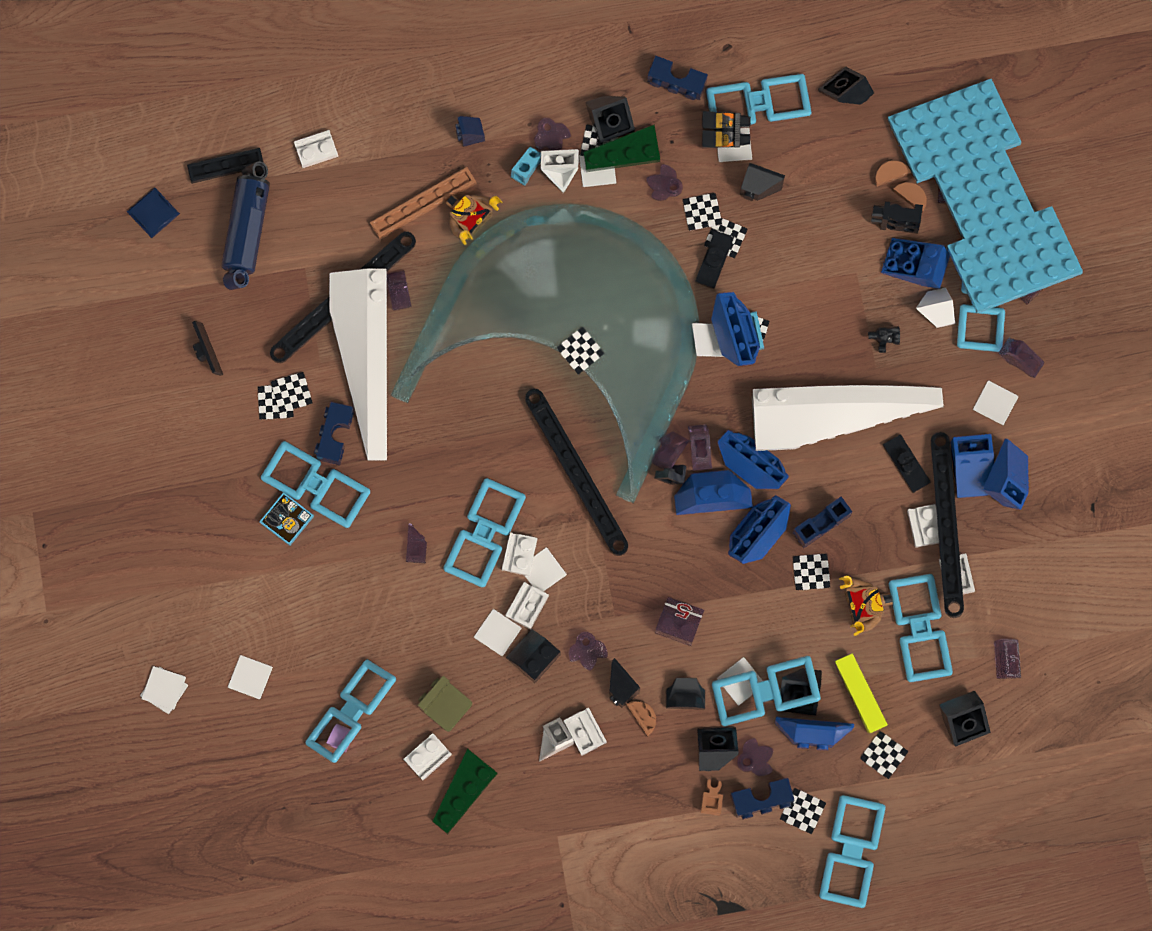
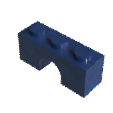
M655 56L647 78V82L657 88L661 86L673 94H683L690 100H700L707 83L708 74L690 68L685 78H675L671 74L673 62Z
M331 402L330 406L326 407L324 413L326 422L325 425H321L319 436H322L321 441L316 444L314 451L319 461L335 465L341 464L345 446L344 443L333 440L332 435L339 428L350 429L354 415L353 407Z
M841 496L826 506L821 513L812 519H807L794 528L793 534L801 546L805 548L848 519L853 511Z
M785 778L770 782L768 784L770 797L764 801L755 799L751 788L731 793L730 796L736 817H742V820L752 818L753 813L760 812L763 815L772 812V808L779 807L780 810L791 807V803L795 800L789 779Z

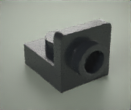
M671 465L670 468H664V471H656L654 479L669 485L684 484L687 466Z

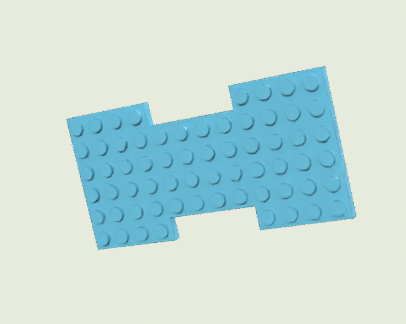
M992 79L888 117V122L916 183L935 178L963 240L947 245V250L977 314L1083 273L1053 207L1050 206L1034 212L1005 150L1021 145V140Z

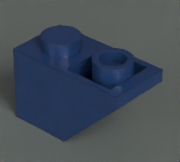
M457 117L458 124H455L458 141H462L463 147L485 141L480 118Z

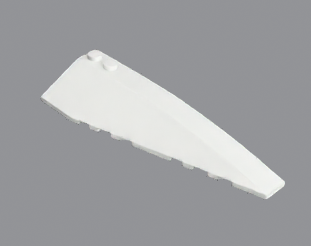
M360 269L330 273V314L367 460L387 461L386 269Z
M849 385L753 389L752 410L755 450L796 449L802 445H811L823 439L835 438L837 435H846L871 428L883 422L884 424L892 422V420L897 418H906L915 413H924L944 406L942 388Z

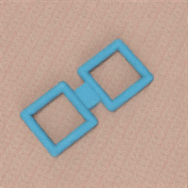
M804 74L763 79L761 81L762 91L751 92L748 82L706 89L709 111L717 112L714 94L743 90L747 113L751 117V125L756 123L755 112L766 110L767 119L770 122L810 116L812 113ZM799 82L803 109L774 114L769 86Z
M962 282L961 291L964 294H968ZM962 304L959 313L958 348L1001 352L1003 349L1005 310L993 307L980 312V314L997 315L995 344L965 341L967 312L976 313L973 305Z
M286 441L281 442L262 473L261 480L296 500L302 497L305 490L315 495L310 504L313 510L343 527L349 528L369 496L370 489L335 469H332L326 478L316 473L321 465L318 459ZM285 450L311 464L310 469L296 491L270 476ZM335 478L361 493L346 519L320 505L321 500Z
M484 479L467 515L469 520L478 524L473 534L466 530L459 532L444 565V571L479 587H485L502 551L500 545L491 541L495 532L503 535L510 534L525 501V494L491 479ZM489 487L517 499L505 526L476 515ZM465 539L493 551L481 579L453 567Z
M926 574L889 581L888 585L892 596L896 624H910L912 635L901 637L899 640L907 681L916 682L951 676L953 670L945 632L943 630L932 632L930 620L940 619L942 616L934 576ZM927 582L933 612L903 617L897 587ZM938 639L944 669L914 674L908 644Z
M804 656L768 666L767 674L769 680L759 683L754 671L713 681L712 689L721 725L728 726L764 716L765 709L763 703L774 700L777 711H784L818 702L821 697L811 657ZM805 665L812 695L782 703L775 672ZM749 680L756 710L727 717L720 687Z
M365 660L340 694V697L347 701L340 711L335 707L329 708L307 738L306 745L329 761L336 763L360 731L361 724L357 722L363 712L367 715H371L395 683L396 677L373 662ZM369 669L384 678L386 682L370 704L366 705L350 693ZM333 716L351 727V730L334 753L315 742Z
M846 795L839 797L831 839L844 844L841 855L836 853H829L827 855L819 894L821 899L859 908L866 906L874 864L871 861L862 860L861 857L863 848L876 850L878 847L886 808L884 804ZM846 804L877 810L871 841L840 834ZM834 861L865 868L859 899L828 892Z

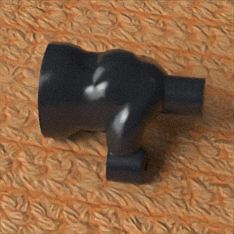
M881 326L876 331L868 332V339H876L879 343V353H886V343L900 345L899 326Z

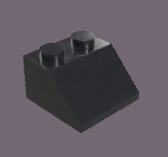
M531 629L506 659L533 683H536L559 658L561 651L546 638Z
M976 691L939 704L943 721L955 747L991 733L984 703Z

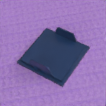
M153 188L127 211L151 238L180 214L156 188Z

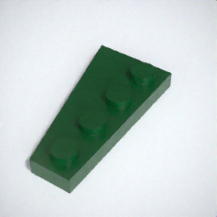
M655 124L584 152L586 172L660 162Z
M468 748L432 821L446 834L450 833L498 774Z

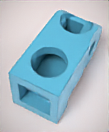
M529 147L513 167L511 178L525 186L535 168L541 162V153Z

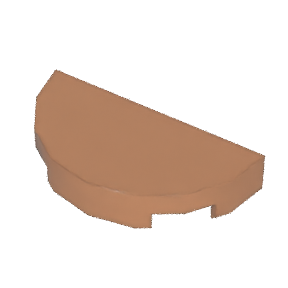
M888 161L881 165L876 173V187L911 174V170L902 162Z
M905 182L893 189V192L913 207H915V204L923 205V213L927 198L920 186Z
M641 701L627 703L626 706L648 737L656 726L654 710L647 703Z

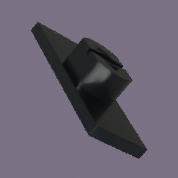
M716 230L714 231L696 277V283L715 289L734 237Z
M193 321L192 324L199 339V342L193 344L194 351H197L195 354L200 362L207 360L213 374L223 375L203 323Z
M901 434L883 444V447L912 493L931 483Z

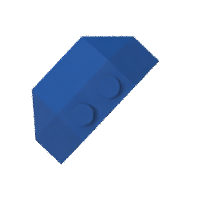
M734 292L718 293L711 320L721 354L737 366L753 365L756 361L760 344L750 311L737 298Z
M728 430L719 439L718 445L725 466L755 489H779L789 478L780 459L768 450L756 451L755 440L751 437Z
M730 470L693 473L674 496L676 515L753 508L751 489Z
M775 495L771 499L755 505L730 535L728 555L742 564L763 559L785 532L791 504Z
M775 718L776 726L793 745H797V748L801 749L817 746V750H828V748H832L854 728V723Z

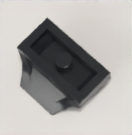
M676 678L673 684L666 689V709L705 710V689L700 686L697 678Z

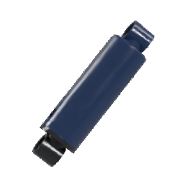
M261 161L245 165L242 170V176H238L236 180L222 259V268L228 271L223 277V283L229 290L246 287L249 283L248 275L255 272L270 182L265 180L268 175V168Z

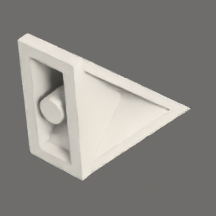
M579 150L541 151V170L564 193L578 170Z
M941 288L928 291L916 309L932 322L936 328L955 324L953 300L947 289Z
M560 717L543 726L544 731L539 762L574 745V740Z

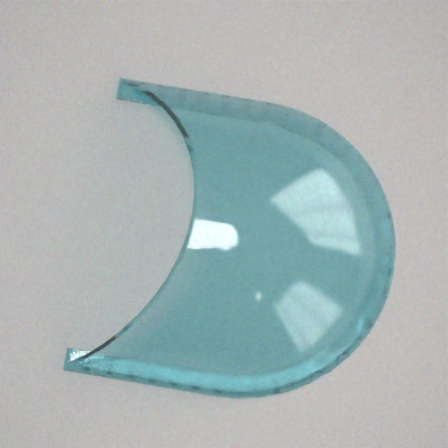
M554 204L519 212L486 230L469 245L456 261L446 278L391 396L409 403L426 365L459 346L490 338H519L531 340L558 351L556 347L581 327H584L604 352V355L584 371L596 383L607 399L620 428L629 468L616 496L634 503L695 368L697 354L692 323H699V316L691 285L684 270L667 247L651 232L620 214L598 207L578 204Z

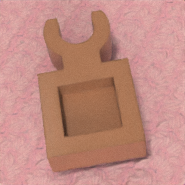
M710 779L707 781L706 789L708 792H703L700 813L720 816L723 795L717 793L722 787L721 781H718L716 788L711 786Z

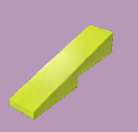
M853 653L834 661L846 689L854 701L867 733H872L887 726L888 724Z

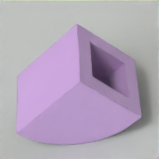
M336 724L328 738V746L337 749L351 729Z

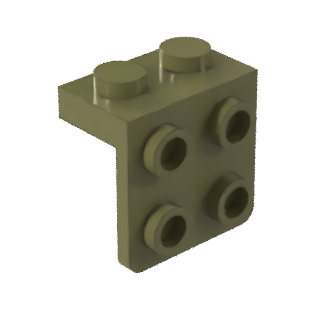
M442 676L441 679L437 677L431 684L432 689L428 694L425 692L419 698L418 707L445 731L450 732L471 708L472 701L450 684V681L445 676Z

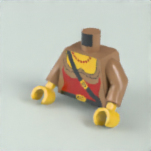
M452 195L446 204L453 209L449 214V224L453 235L460 239L464 245L467 244L466 239L469 241L473 240L475 234L493 215L492 208L496 211L499 210L496 205L503 203L498 196L490 198L478 195H465L459 201Z
M849 576L839 578V580H843L845 585L840 586V589L848 588L845 591V596L853 623L850 628L855 627L857 630L853 635L857 636L861 632L872 630L881 621V616L884 614L883 606L893 604L891 594L880 595L878 587H873L871 583L859 579H851Z

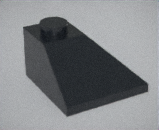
M844 67L818 89L820 93L837 102L858 105L866 102L874 94L866 76L848 67Z
M601 96L586 102L590 120L600 143L635 131L626 96Z
M749 163L740 195H743V198L753 201L754 199L758 201L777 193L783 188L785 175Z
M614 658L611 664L609 689L611 696L609 699L615 706L619 705L623 708L640 693V687Z
M806 668L799 669L782 677L780 689L782 703L812 695ZM814 670L820 692L822 671ZM818 702L784 711L816 716Z
M736 727L697 728L699 771H719L739 754Z

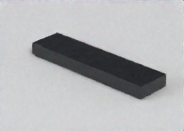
M256 148L187 164L191 184L241 173L245 165L258 161L264 163L261 149Z

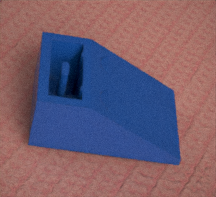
M892 238L881 273L917 285L940 289L950 254L943 245Z
M992 435L953 437L950 444L957 498L990 496L983 488L994 464Z
M1006 438L983 488L987 494L1004 507L1021 510L1029 493L1028 455Z

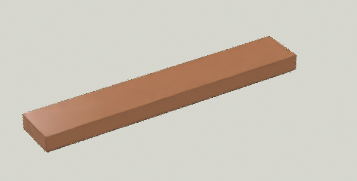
M465 167L370 222V225L378 238L381 239L446 202L452 195L455 197L476 185L477 182L468 167Z

